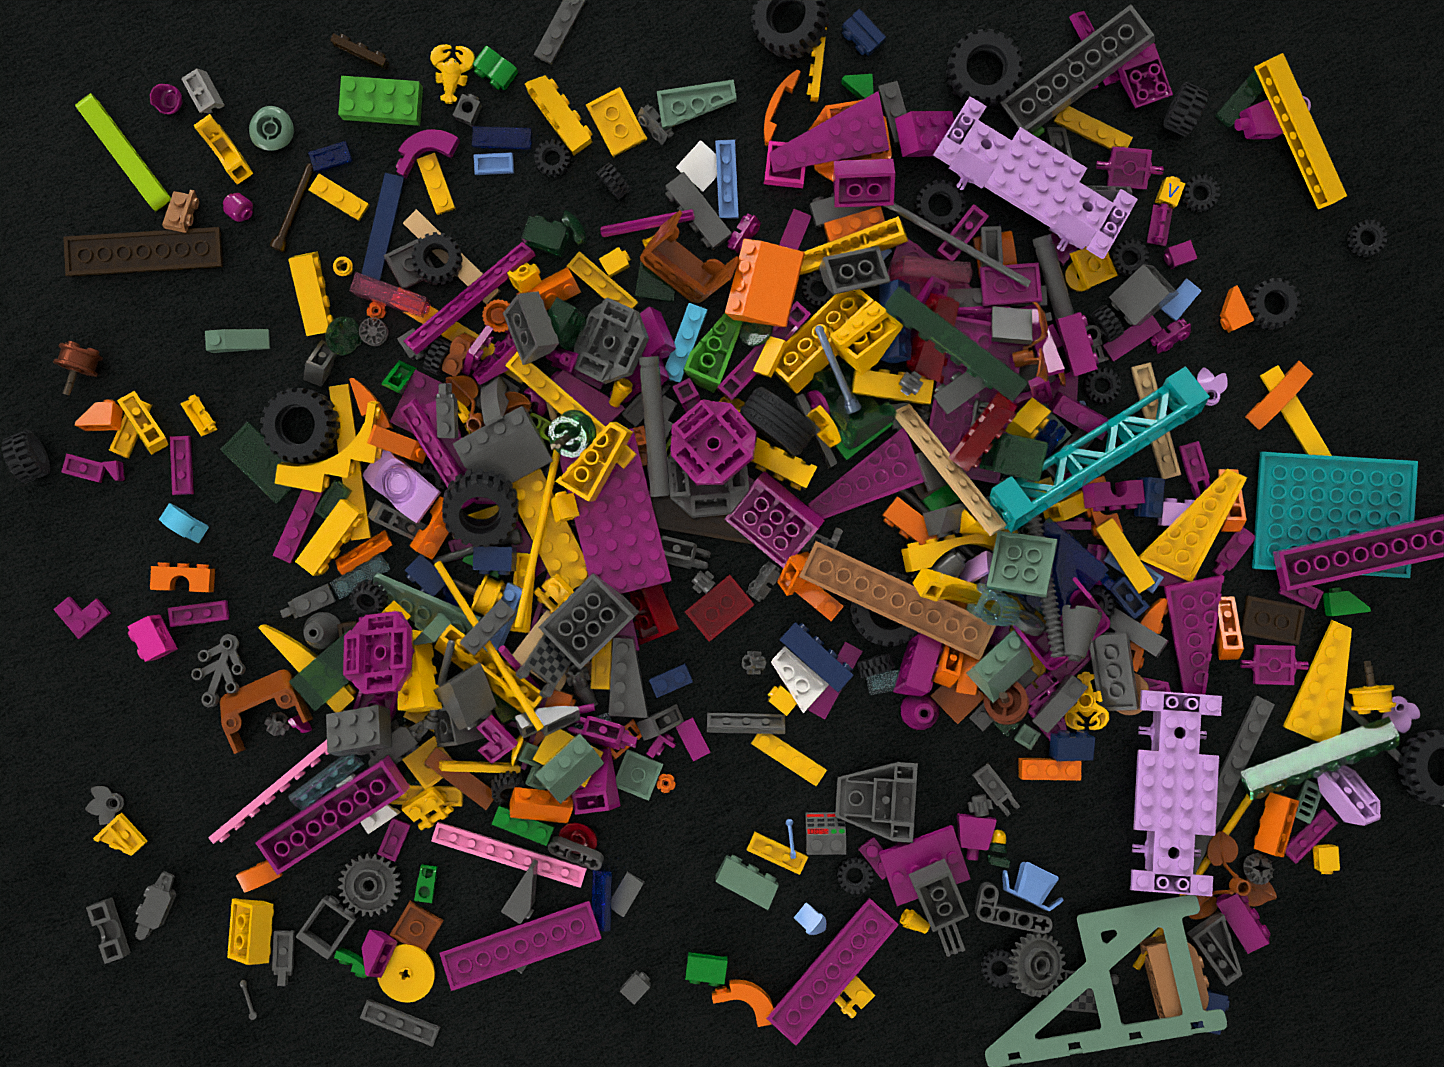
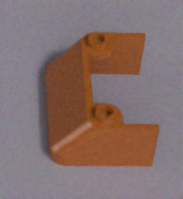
M679 210L662 224L643 250L640 260L646 267L689 301L700 303L732 278L739 257L736 256L726 265L717 259H709L703 263L676 241L680 233L677 224L683 213Z
M279 670L239 688L236 693H227L222 696L220 700L221 723L234 754L246 750L238 733L242 726V719L239 713L269 699L275 698L278 706L284 709L295 706L303 723L313 720L297 681L290 670Z

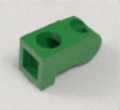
M421 865L414 901L434 902L437 866Z

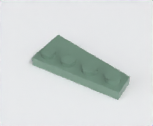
M734 80L657 91L662 129H668L735 102Z

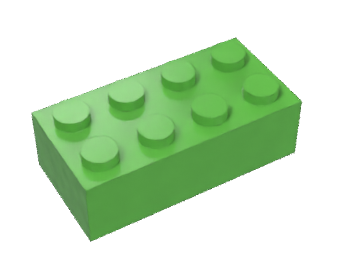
M341 76L338 115L343 120L420 126L423 86L419 81Z

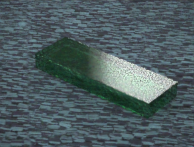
M1256 71L1252 72L1215 115L1229 128L1240 117V112L1247 109L1264 90Z

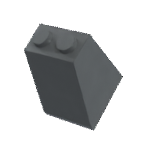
M1143 264L1109 298L1112 300V306L1117 311L1121 310L1125 314L1124 319L1130 325L1140 326L1179 293L1153 265Z
M480 662L461 671L433 690L458 730L473 728L478 724L476 720L487 718L492 714L491 710L497 706Z
M442 706V709H439L440 723L438 729L434 730L437 747L455 746L486 738L476 728L483 721L482 718L476 720L478 724L473 728L458 730L444 706Z

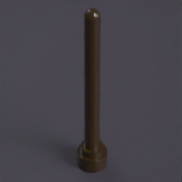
M312 163L307 164L278 236H275V239H272L269 245L273 249L284 252L286 249L287 240L285 238L314 170Z

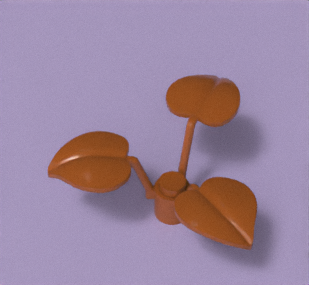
M1032 302L1038 309L1041 336L1033 341L1031 345L1023 346V350L1013 352L1012 356L1016 368L1032 364L1038 365L1036 376L1047 382L1048 368L1042 349L1039 348L1038 358H1035L1033 350L1029 351V348L1048 336L1046 315L1037 302ZM1064 370L1063 373L1058 374L1060 378L1059 384L1066 387Z
M465 375L448 376L446 383H452V394H455V398L466 407L472 403L469 413L470 418L466 422L468 430L475 432L484 427L482 413L474 414L476 401L473 398L479 394L476 381ZM518 392L505 393L509 403L504 415L521 406L526 408L528 412L530 411L532 405L526 396Z
M1223 831L1217 832L1210 839L1207 846V858L1214 866H1219L1223 863L1225 869L1233 876L1229 882L1230 889L1212 891V896L1196 895L1200 911L1198 914L1190 915L1189 918L1202 919L1212 915L1218 908L1216 904L1217 898L1214 897L1216 894L1232 895L1236 893L1241 896L1247 895L1250 906H1260L1277 898L1270 882L1263 885L1254 884L1247 877L1245 880L1239 878L1227 865V863L1233 862L1236 859L1238 846L1235 840Z

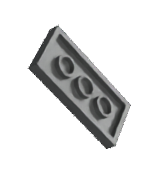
M1102 633L1090 645L1096 691H1101L1103 700L1102 702L1098 701V704L1107 711L1138 710L1140 707L1129 633Z

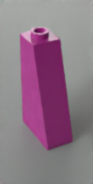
M558 370L550 377L552 381L573 397L576 402L605 427L610 422H614L625 410L621 404L619 407L611 406L609 404V397L565 370L561 372Z

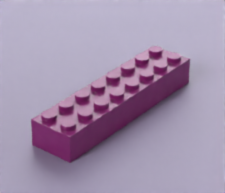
M387 755L266 833L255 843L273 870L279 875L405 794L410 786L390 756Z

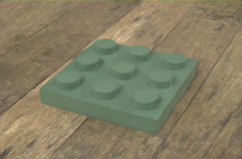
M1004 531L997 532L987 589L1047 598L1058 543L1057 539Z

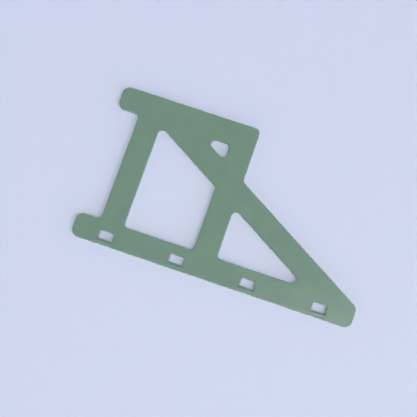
M1183 895L1078 915L1077 922L1086 962L986 1049L985 1057L988 1066L1004 1067L1225 1029L1227 1027V1020L1223 1010L1214 1009L1206 1011L1202 1007L1182 922L1183 917L1199 913L1200 906L1197 896ZM1160 927L1164 930L1182 1014L1132 1024H1123L1120 1019L1110 969L1155 929ZM1116 930L1117 935L1110 942H1103L1101 936L1103 931ZM1091 988L1093 990L1101 1022L1100 1029L1044 1039L1036 1038L1035 1034L1086 989ZM1203 1021L1204 1027L1191 1029L1192 1022ZM1141 1031L1143 1038L1130 1040L1129 1033ZM1080 1042L1081 1048L1069 1050L1068 1043ZM1009 1053H1020L1021 1058L1009 1060Z

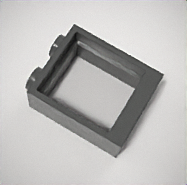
M328 895L320 901L296 936L297 939L327 960L332 956L358 919L354 910L343 907L339 904L340 901L334 896L329 897ZM325 905H328L349 920L332 946L308 930Z

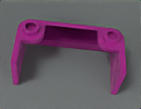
M1074 577L1072 580L1079 589L1071 595L1070 603L1072 607L1070 609L1076 608L1077 605L1094 608L1098 612H1102V618L1093 637V640H1095L1109 628L1111 622L1090 593ZM1013 625L1016 632L1048 670H1055L1068 661V656L1051 657L1052 651L1049 649L1051 645L1048 644L1050 642V639H1047L1048 633L1042 632L1040 636H1032L1025 632L1023 633L1017 626Z

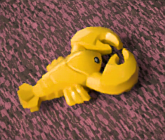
M447 44L439 45L431 52L430 60L442 72L435 73L436 83H443L445 94L440 96L441 101L452 104L458 100L454 96L457 85L465 86L468 76L461 74L473 67L472 63L475 61V56L470 49L456 46V50L463 52V55L455 52L462 64L459 65L453 58L443 63L451 54L450 51L447 53H443V51L452 49V46Z
M1082 672V674H1078L1077 678L1088 688L1078 699L1077 703L1064 715V720L1071 729L1085 730V727L1077 724V721L1085 724L1077 712H1080L1085 717H1089L1094 712H1097L1089 722L1092 724L1097 721V724L1090 726L1089 730H1099L1107 725L1109 712L1096 703V701L1102 702L1103 700L1101 691L1093 692L1091 681L1094 679V674Z

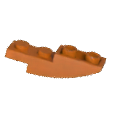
M1159 598L1145 610L1137 622L1160 634L1163 628V623L1161 622L1163 615H1166L1168 612L1167 600ZM1130 641L1134 671L1138 672V669H1141L1144 663V658L1142 657L1144 649Z

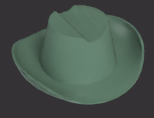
M266 106L258 110L252 117L249 125V134L252 142L263 150H278L285 147L291 141L294 133L293 122L284 110L275 106Z

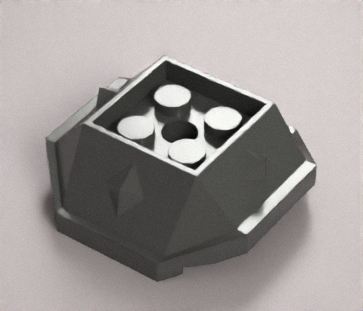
M608 297L602 301L603 303L590 311L574 345V353L579 354L574 369L604 384L632 375L639 358H642V353L649 340L640 313Z
M713 442L710 448H717L719 442ZM671 455L667 458L670 498L692 518L732 514L749 492L747 465L723 485H696Z

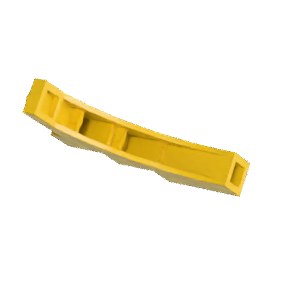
M368 402L365 423L355 439L344 450L333 457L314 463L295 464L281 462L277 465L275 484L321 493L329 487L330 477L328 474L348 478L352 473H355L356 462L354 460L374 464L378 459H381L383 449L367 443L373 425H376V420L380 419L381 408L379 407V402Z

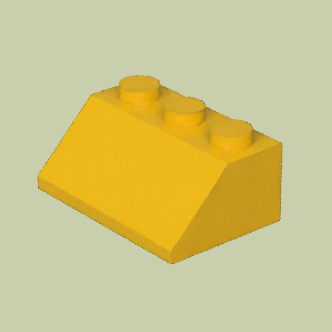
M232 899L228 958L246 965L269 963L272 917L274 915L272 903L262 900Z

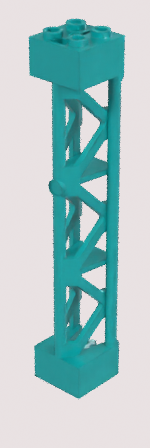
M1185 366L1166 378L1162 387L1072 444L1066 445L1059 452L1016 479L1011 476L993 487L988 502L1007 524L1004 529H1008L1012 533L1031 521L1032 518L1175 427L1202 412L1210 396ZM1156 399L1158 400L1155 420L1131 417L1132 414ZM1167 405L1173 411L1169 415H1166ZM1131 424L1145 425V426H1149V427H1148V428H1145V427H1140V426L1131 425ZM1107 431L1108 437L1105 453L1078 449ZM1118 435L1123 444L1115 448L1116 436ZM1084 457L1097 458L1098 460H1093ZM1056 463L1057 469L1054 485L1026 482ZM1066 466L1072 474V476L1064 481L1063 478ZM1028 497L1037 498V499H1035V500H1033V501L1031 502Z

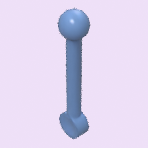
M787 819L786 825L788 826L791 849L790 856L791 859H795L796 852L794 850L792 833L793 820Z

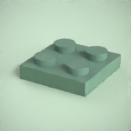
M627 749L616 776L617 788L649 801L663 763Z

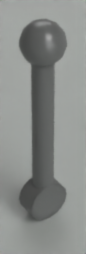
M242 980L240 981V987L243 988L249 1007V1018L254 1020L257 1017V1012L252 1007L246 987L247 981Z

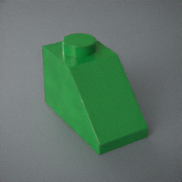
M1341 587L1329 588V592L1323 593L1326 616L1371 612L1369 606L1351 592L1341 590Z

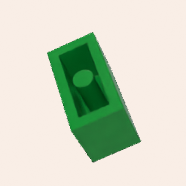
M689 952L685 980H689L693 984L709 982L708 985L716 987L720 986V984H725L727 957Z

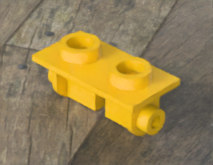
M194 394L188 398L189 400L181 403V406L201 437L217 430L216 422L205 411L200 397Z

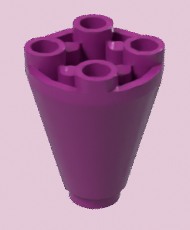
M927 693L921 697L908 695L903 699L901 716L909 727L916 730H925L937 721L939 705L930 697L931 694ZM922 710H927L928 712L925 717L920 715Z

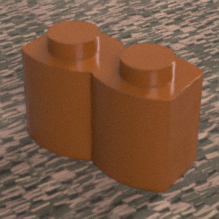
M465 332L457 336L451 343L450 354L443 361L442 371L454 377L463 371L467 351L477 338Z

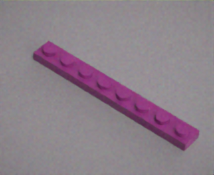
M521 242L408 336L404 343L417 355L509 278L508 271L514 272L535 256L533 250Z

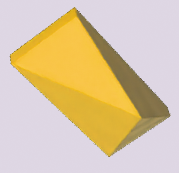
M964 509L961 516L959 533L989 535L973 514Z

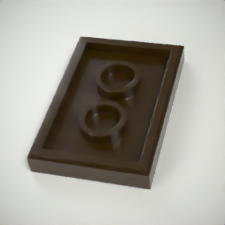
M1246 596L1240 628L1241 634L1299 645L1306 607Z

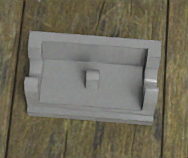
M195 69L181 78L199 113L210 114L213 113L211 109L225 106L206 71Z

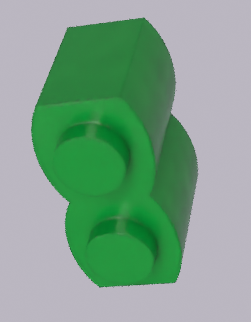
M488 46L484 47L472 63L475 68L474 72L481 78L487 77L490 79L489 83L498 90L500 88L506 90L519 72L513 64Z

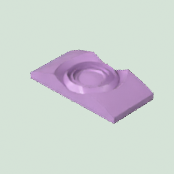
M384 449L381 459H378L374 464L370 463L362 474L373 489L385 496L397 510L415 523L421 521L441 493L400 456Z

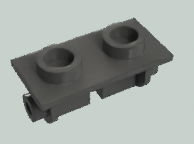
M646 105L644 108H640L636 116L639 123L646 127L652 137L663 145L667 137L673 136V128L662 129V123L657 122L661 117L652 106Z
M768 561L767 564L761 567L757 578L749 584L746 593L759 602L762 599L764 600L771 590L766 584L769 582L774 586L782 570Z

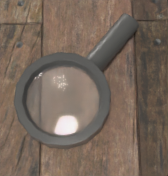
M1019 609L1012 617L1015 626L1029 635L1040 636L1042 632L1046 633L1047 627H1045L1043 621L1029 611Z

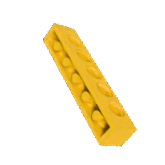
M450 624L439 636L434 649L444 655L447 642L449 640L455 641L451 661L463 670L480 662L491 691L522 714L525 713L490 654L482 648L473 656L460 644V641L466 635ZM507 666L531 707L535 710L543 699L539 695L540 690L524 678L519 679L516 676V672Z

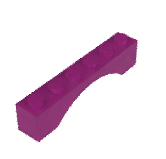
M796 301L791 308L787 327L774 326L722 381L716 390L731 403L757 375L753 369L769 336L787 341L806 322L811 313Z

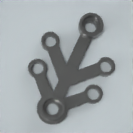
M224 635L219 645L209 650H201L198 653V659L202 662H208L212 656L221 653L219 660L202 669L196 668L191 673L194 680H202L206 675L214 672L208 692H205L202 696V703L206 707L218 705L220 699L216 692L222 675L227 683L225 685L226 692L236 693L239 690V685L235 682L227 663L230 656L234 664L232 672L235 675L245 673V665L241 663L236 651L239 647V641L234 635ZM227 641H230L229 647H227ZM204 653L207 654L206 659L203 658ZM238 666L241 667V670H240L239 673L237 672V667H238ZM197 671L200 672L199 678L196 676ZM231 684L234 685L233 691L230 690ZM208 696L211 698L209 703L207 702Z

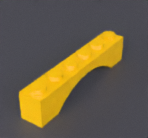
M1002 529V530H1000V531H1004V532H1009L1008 529ZM962 533V537L957 538L955 534L944 536L943 541H937V538L925 540L926 544L919 545V542L907 544L908 548L901 549L906 572L921 570L922 567L931 568L936 560L945 552L960 545H978L994 552L997 533L992 536Z
M922 567L913 581L920 597L936 602L945 599L964 602L983 610L1001 622L1015 625L1012 621L1014 613L1019 609L1025 610L1019 599L1015 596L987 589V587Z

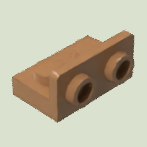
M190 190L189 194L173 192L162 224L163 228L187 233L189 226L193 224L194 210H197L199 206V198H197L194 190Z

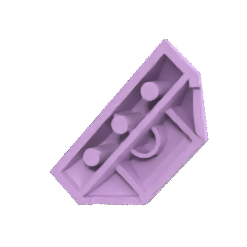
M1325 760L1321 761L1324 768H1317L1316 764L1314 765L1316 773H1319L1316 776L1320 793L1344 822L1365 826L1381 818L1380 800L1356 771L1345 765H1340L1341 763L1328 764Z

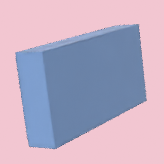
M513 153L474 154L475 175L514 173Z
M1187 278L1176 289L1179 294L1161 308L1174 321L1178 320L1201 292Z

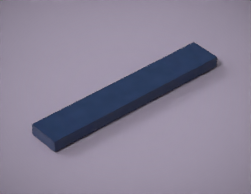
M389 173L384 175L359 287L379 291L386 262L384 255L388 253L405 178Z

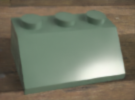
M1013 630L966 674L994 703L999 698L1000 692H1005L1034 664L1027 644Z
M577 734L544 764L534 776L561 804L596 772L604 762L582 735Z
M726 855L716 874L715 882L768 910L779 886L778 882H776L777 878L768 873L766 875L759 873V868L752 864L747 866L741 863L742 859L735 855L731 857Z

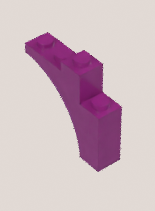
M649 306L640 313L649 337L642 357L659 356L662 386L669 379L662 359L668 357L676 349V346L661 312ZM639 361L633 374L625 377L632 383V392L624 399L622 404L629 402L635 395L642 392L641 365Z

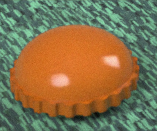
M494 299L487 303L484 311H482L484 324L492 327L494 332L498 331L500 333L501 331L505 332V330H508L503 312L510 303L503 299Z

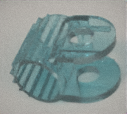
M978 583L976 590L981 592L982 595L977 605L970 603L967 605L966 609L971 614L981 618L987 625L1010 626L1018 622L1017 619L1020 617L1019 613L1021 610L1016 600L1009 598L1002 591L987 589V584ZM995 600L990 611L984 607L987 601Z

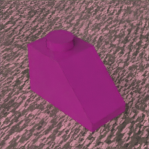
M369 930L361 947L365 974L369 977L382 978L397 945V941L383 931Z

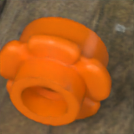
M371 302L369 308H367V315L371 318L382 319L386 314L385 306L381 302Z
M661 774L656 782L657 788L661 789L663 793L673 790L675 788L674 777L671 774Z

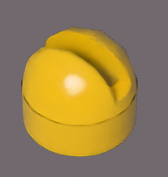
M994 830L991 843L1006 844L1005 833L1002 830Z

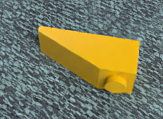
M135 391L117 400L151 455L168 446L166 437Z

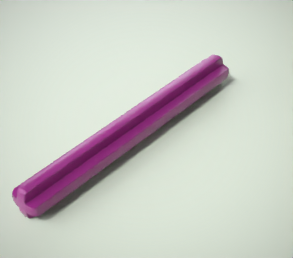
M692 209L682 211L683 213L678 223L694 220V211ZM676 212L601 227L602 237L660 227Z

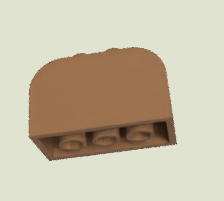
M1165 935L1145 938L1139 945L1142 954L1145 951L1148 953V955H1145L1144 964L1157 1014L1160 1018L1179 1016L1182 1014V1007ZM1188 943L1202 1007L1206 1010L1209 1003L1207 991L1209 982L1206 975L1203 976L1202 968H1204V963L1201 956L1198 957L1195 948Z

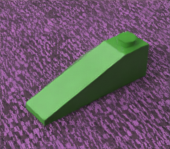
M724 313L689 353L683 371L697 386L714 393L720 385L743 321L733 320Z

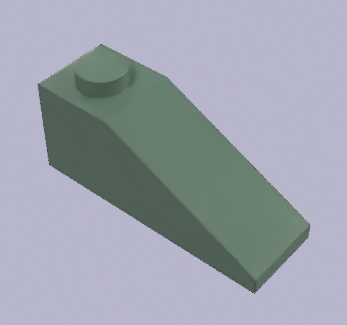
M269 329L205 331L206 350L211 353L270 349Z

